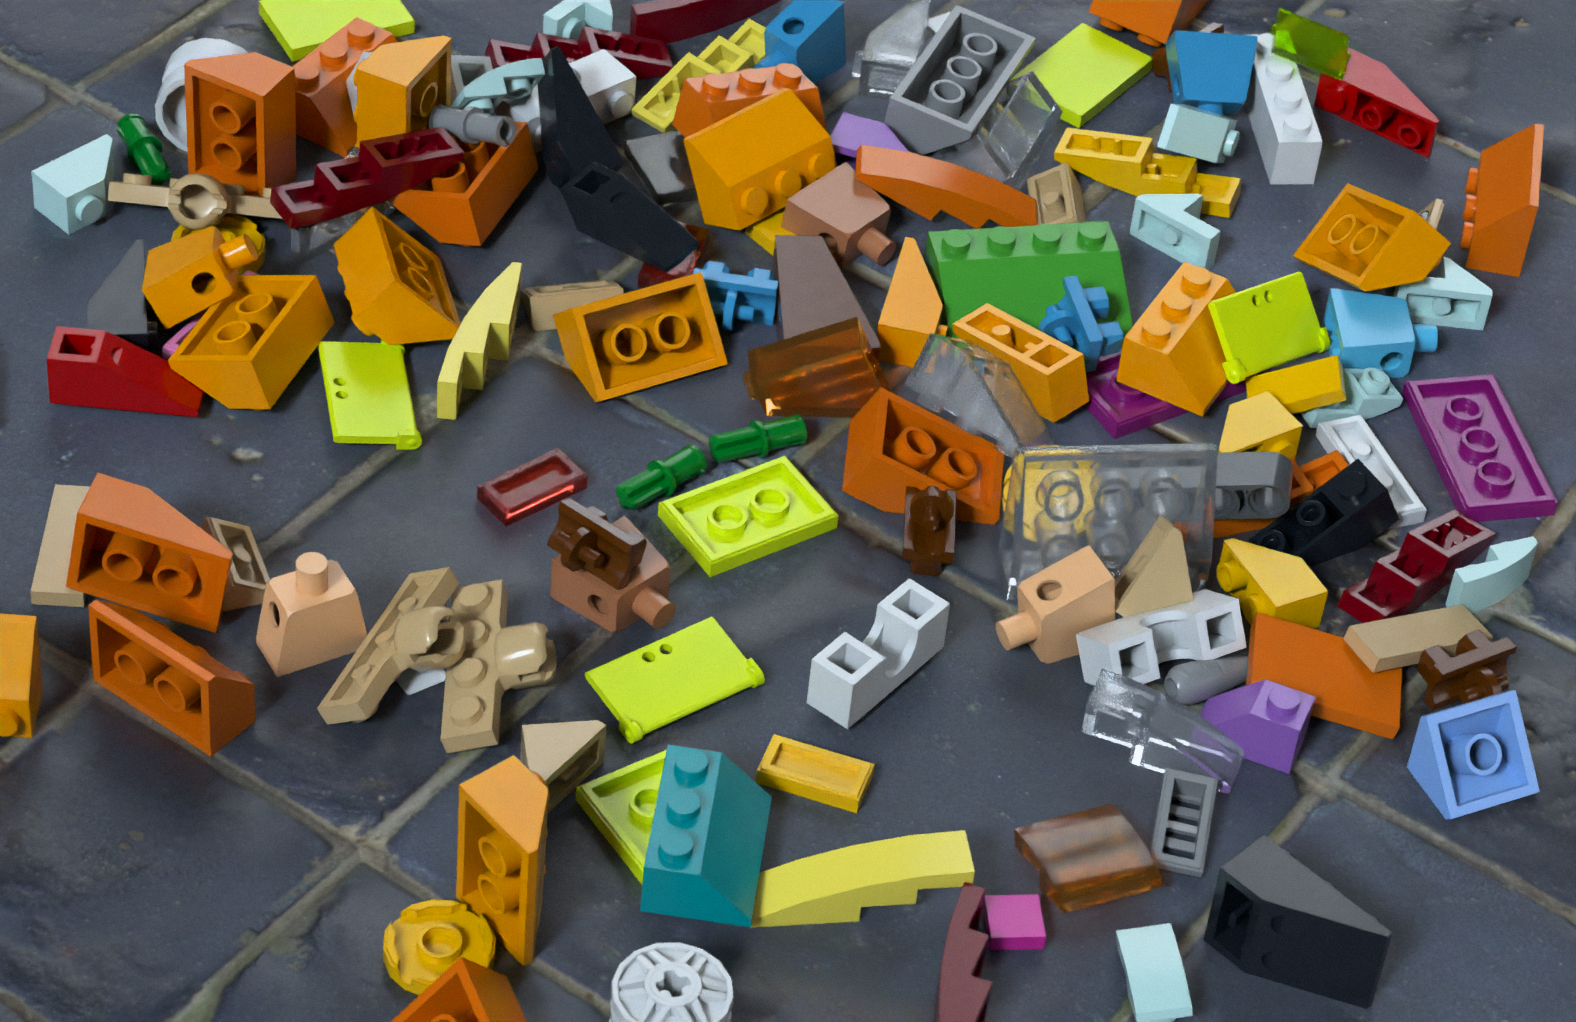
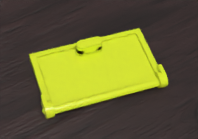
M1300 271L1208 303V308L1227 361L1222 363L1230 383L1237 384L1244 381L1246 377L1315 352L1322 353L1330 348L1331 342L1326 327H1320L1304 276Z
M382 339L380 343L320 342L318 349L333 441L335 443L396 444V450H414L419 448L422 444L421 433L417 430L403 356L405 353L404 344L389 345Z
M709 617L585 672L586 680L618 720L619 731L631 744L642 740L645 734L749 687L756 688L765 682L764 674L752 657L749 659L745 658L713 617ZM661 651H668L670 654H663Z

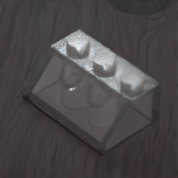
M1031 71L1006 85L971 139L936 150L932 158L959 165L1019 190L1025 183L1023 177L1027 170L1039 160L1040 154L1038 152L1041 147L1055 134L1053 128L1063 111L1034 72Z

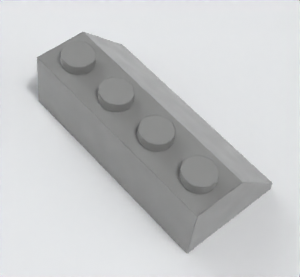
M956 5L890 97L884 123L888 125L908 151L919 155L971 139L1034 46L1036 38Z

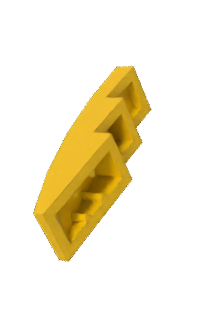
M1066 128L1054 151V160L1062 164L1068 162L1070 168L1083 175L1136 197L1141 194L1203 195L1202 214L1230 218L1241 194V178L1197 173V158L1153 153V138Z

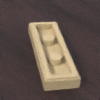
M58 484L54 486L31 587L32 604L84 608L87 594L66 588L77 512L90 488L88 486Z
M1461 604L1350 625L1343 640L1374 673L1418 664L1423 650L1436 645L1443 647L1451 657L1457 656L1455 652L1458 641L1465 634L1478 629L1491 641L1493 636Z

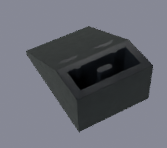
M1263 835L1220 867L1203 940L1244 973L1368 1009L1374 1000L1393 932L1383 926L1376 917L1366 913L1341 894L1331 883L1324 881L1304 866L1289 851L1282 849Z

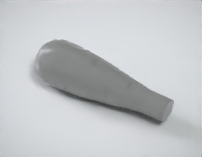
M1248 656L1197 660L1174 666L1169 670L1164 680L1165 693L1174 703L1187 706L1226 692L1246 682Z

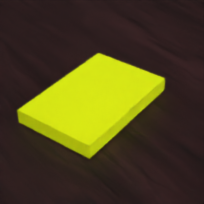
M259 0V14L292 62L300 61L356 17L393 33L395 38L415 33V20L400 0Z
M1081 23L1013 76L1009 81L1008 92L1077 128H1081L1152 70V57Z
M786 456L658 503V517L709 577L837 528L839 517Z
M667 750L576 787V801L641 884L643 882L644 864Z

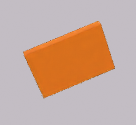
M1259 612L1256 613L1250 629L1246 686L1266 679L1315 696L1311 716L1394 739L1400 728L1402 667L1372 673L1347 645L1343 637Z

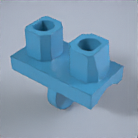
M708 261L703 269L694 268L693 274L702 272L714 317L723 318L722 330L732 332L735 320L773 326L778 281L773 279L771 270L754 268L748 272V276L730 274V268L725 263Z
M1077 276L1064 277L1062 284L1066 293L1057 305H1050L1046 308L1047 316L1041 320L1038 330L1083 353L1085 371H1096L1099 357L1120 352L1124 339L1123 332L1116 321L1096 323L1095 319L1107 318L1109 310V299L1103 286L1082 288Z

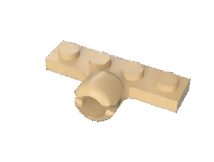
M123 173V182H109L108 201L168 207L176 222L182 227L192 230L214 226L221 221L226 213L282 219L270 204L271 188H263L262 196L244 194V185L221 183L214 176L205 173L187 174L180 179L170 178L169 186L151 185L152 176Z
M450 567L410 573L317 707L327 725L350 721L359 723L370 718L377 711L378 703L390 685L400 677L402 671L408 668L418 672L451 667L462 657L466 645L464 626L459 621L441 623V621L448 620L450 616H453L454 610L446 606L448 599L459 584Z
M502 579L457 587L452 593L451 609L454 610L453 616H450V622L459 621L464 626L466 645L462 657L451 667L446 668L441 742L446 753L498 745L501 698L503 693L510 688L517 690L545 685L554 679L556 675V651L553 641L546 637V633L549 632L546 625L531 622L506 627L508 591Z

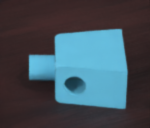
M1330 289L1322 325L1326 327L1331 342L1328 349L1329 357L1338 355L1342 369H1366L1372 367L1382 369L1389 378H1401L1408 374L1414 352L1434 353L1436 351L1438 341L1436 325L1412 324L1407 302L1402 298Z

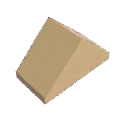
M1162 515L1159 516L1115 581V612L1123 617L1194 601L1182 532Z
M599 720L522 725L520 761L530 771L539 773L546 782L550 793L547 814L604 762L606 725Z

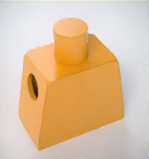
M215 226L207 227L148 251L142 292L164 328L168 329L233 294L236 290L238 268L258 260L256 248L246 233L226 242Z

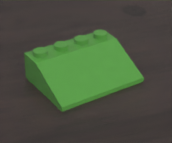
M1108 221L1017 227L998 226L984 229H951L948 231L928 232L924 262L943 304L941 325L948 326L945 346L952 366L983 364L953 332L952 323L989 303L1038 329L1041 320L1047 316L1046 308L1050 305H1057L1066 293L1062 284L1064 277L1077 276L1082 288L1104 287L1109 299V310L1107 318L1095 319L1097 324L1118 322L1123 332V338L1133 327L1120 250Z

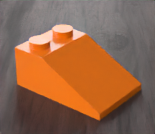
M1093 0L1088 12L1099 16V23L1107 28L1117 31H1123L1124 27L1139 33L1137 39L1141 42L1161 47L1162 43L1166 44L1175 30L1185 31L1208 0Z
M880 387L850 420L842 491L883 512L904 514L906 486L916 487L921 491L928 486H936L942 491L954 490L956 491L955 520L994 525L1000 519L1005 449Z
M97 473L77 512L66 588L217 633L233 552L149 488Z

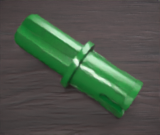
M134 113L125 115L118 121L117 125L120 128H117V132L127 146L128 159L132 164L139 167L143 175L152 176V185L162 186L163 181L171 178L172 170L162 154L163 145L161 141L150 133L142 116Z
M799 414L763 423L758 419L750 421L748 427L712 435L708 442L712 459L718 462H725L754 454L758 458H764L768 455V452L805 444L807 429L803 418Z
M689 444L664 460L655 459L650 461L645 471L618 485L615 493L619 498V504L624 509L630 508L635 510L660 495L665 497L673 495L677 486L706 471L707 463L705 456L697 446Z

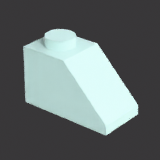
M1171 103L1157 147L1214 163H1224L1226 156H1233L1238 144L1240 132L1234 130L1237 120L1190 105Z
M106 134L32 171L34 208L68 235L107 216L109 182H113L115 175L113 138Z

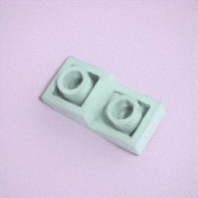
M542 58L512 62L484 73L463 88L449 107L464 109L470 106L478 107L486 114L491 115L505 96L508 99H518L531 94L532 90L545 75Z
M1372 367L1366 369L1343 368L1346 401L1300 413L1310 428H1317L1318 423L1362 415L1364 420L1376 417L1400 407L1403 398L1390 381L1389 376L1382 369Z
M1534 536L1491 545L1485 563L1471 564L1455 569L1445 604L1446 607L1463 604L1471 613H1475L1500 602L1516 591L1529 576L1538 545Z
M1171 923L1116 930L1117 950L1126 975L1128 998L1136 1022H1173L1177 1018L1193 1016L1187 980Z

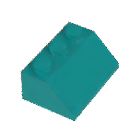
M675 745L667 746L644 864L641 912L751 927L772 797L722 752Z

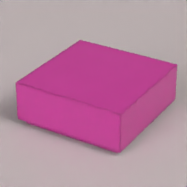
M1038 894L984 895L982 912L986 934L989 935V951L1044 949L1046 933Z

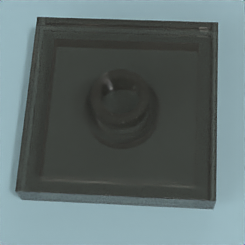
M678 130L626 140L624 143L626 158L653 201L659 207L698 199L683 140L685 137Z

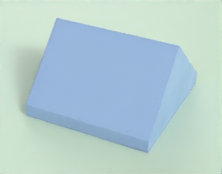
M1508 690L1421 716L1407 768L1445 819H1454L1540 792L1516 690Z

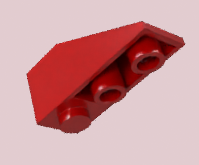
M1346 47L1321 70L1314 106L1427 158L1431 156L1439 119L1385 64Z
M56 326L46 358L50 403L198 417L204 391L172 370L167 360L107 331Z

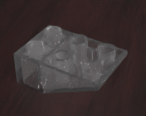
M930 334L904 384L919 394L916 399L919 404L940 414L944 410L958 417L955 422L958 427L978 437H981L984 433L996 439L997 442L994 448L1013 459H1017L1018 456L1035 446L1057 445L1009 363L971 341Z

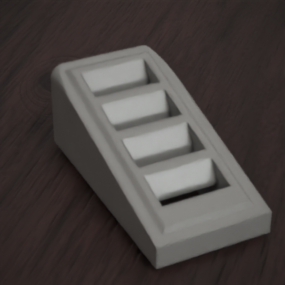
M1165 768L1158 793L1148 866L1201 878L1218 779ZM1171 799L1199 805V810L1172 805ZM1168 815L1197 821V826L1168 820ZM1169 831L1195 837V842L1166 837L1165 833ZM1163 847L1185 851L1193 853V857L1188 859L1162 853Z

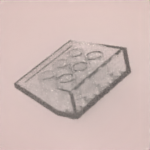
M1216 443L1015 447L997 557L1006 599L1018 600L1017 587L1023 580L1088 545L1091 546L1116 581L1160 515L1168 519L1182 532L1192 593L1206 589L1213 551L1218 457Z

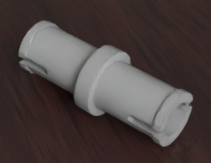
M439 104L438 107L434 106L428 117L430 129L443 127L450 136H456L462 142L468 144H477L483 141L505 147L507 146L506 144L510 145L516 135V124L511 117L486 114L478 107L470 106L464 109H457Z

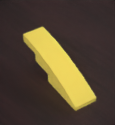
M748 19L728 40L719 35L698 57L688 52L631 109L632 115L665 135L676 130L672 123L684 79L701 77L709 73L722 74L741 71L745 68L754 69V66L766 57L764 38L766 28Z
M512 262L484 290L460 324L448 347L437 381V418L456 420L463 388L482 390L489 359L508 361L521 301L522 263Z
M966 831L908 835L851 845L797 859L760 872L750 928L859 922L861 907L916 904L918 889L963 887L964 882L973 884L975 870Z

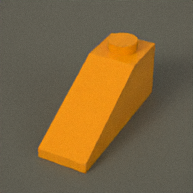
M905 237L878 322L877 337L880 341L879 361L929 371L934 353L943 354L948 326L941 325L943 304L915 238Z
M989 303L952 323L953 332L1025 408L1055 423L1089 402L1083 353Z

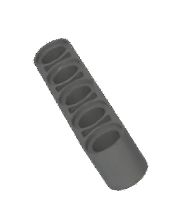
M1229 452L1084 456L1092 463L1101 483L1102 501L1097 518L1093 522L1157 521L1160 515L1168 520L1268 519L1279 517L1290 508L1293 465L1286 456L1280 453Z

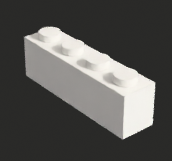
M1274 33L1251 35L1257 36V46L1245 107L1270 185L1314 184L1323 141L1287 35H1277Z

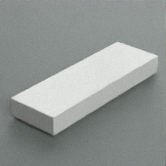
M1362 415L1318 423L1315 436L1327 454L1338 450L1348 465L1359 459L1387 488L1400 520L1386 530L1424 522L1427 509Z

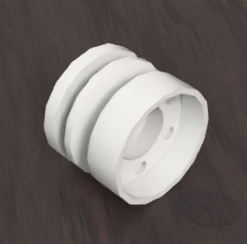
M680 942L649 945L634 951L622 961L612 980L611 1017L609 1022H731V1009L733 1006L732 979L722 963L701 948Z

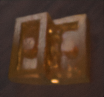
M1111 803L1014 829L1015 848L1039 870L1040 890L1063 913L1163 887L1162 876L1147 847L1131 824Z

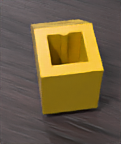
M1269 391L1229 405L1218 453L1276 452L1287 458L1292 457L1295 460L1303 425Z
M1235 538L1224 540L1220 562L1216 569V577L1225 592H1229L1232 597L1239 599L1240 608L1243 610L1249 624L1252 623L1256 613L1259 612L1313 629L1320 627L1328 590L1302 558Z

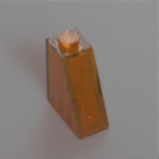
M858 317L748 350L749 371L743 373L749 397L751 400L759 399L767 416L788 417L799 414L801 417L853 418L880 387L890 391L889 383Z

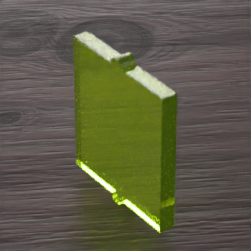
M1279 7L1275 17V24L1272 25L1269 31L1273 35L1271 53L1342 80L1345 75L1346 64L1351 57V54L1347 52L1349 35Z

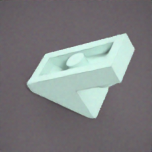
M563 0L544 13L543 34L578 40L584 26L612 31L613 13L610 0Z
M1141 194L1135 199L1129 234L1181 263L1185 261L1209 271L1215 264L1221 231L1199 219L1203 195Z
M1443 257L1438 278L1426 276L1423 281L1398 285L1395 288L1393 297L1402 298L1407 302L1412 323L1483 330L1493 295L1491 288L1451 259Z

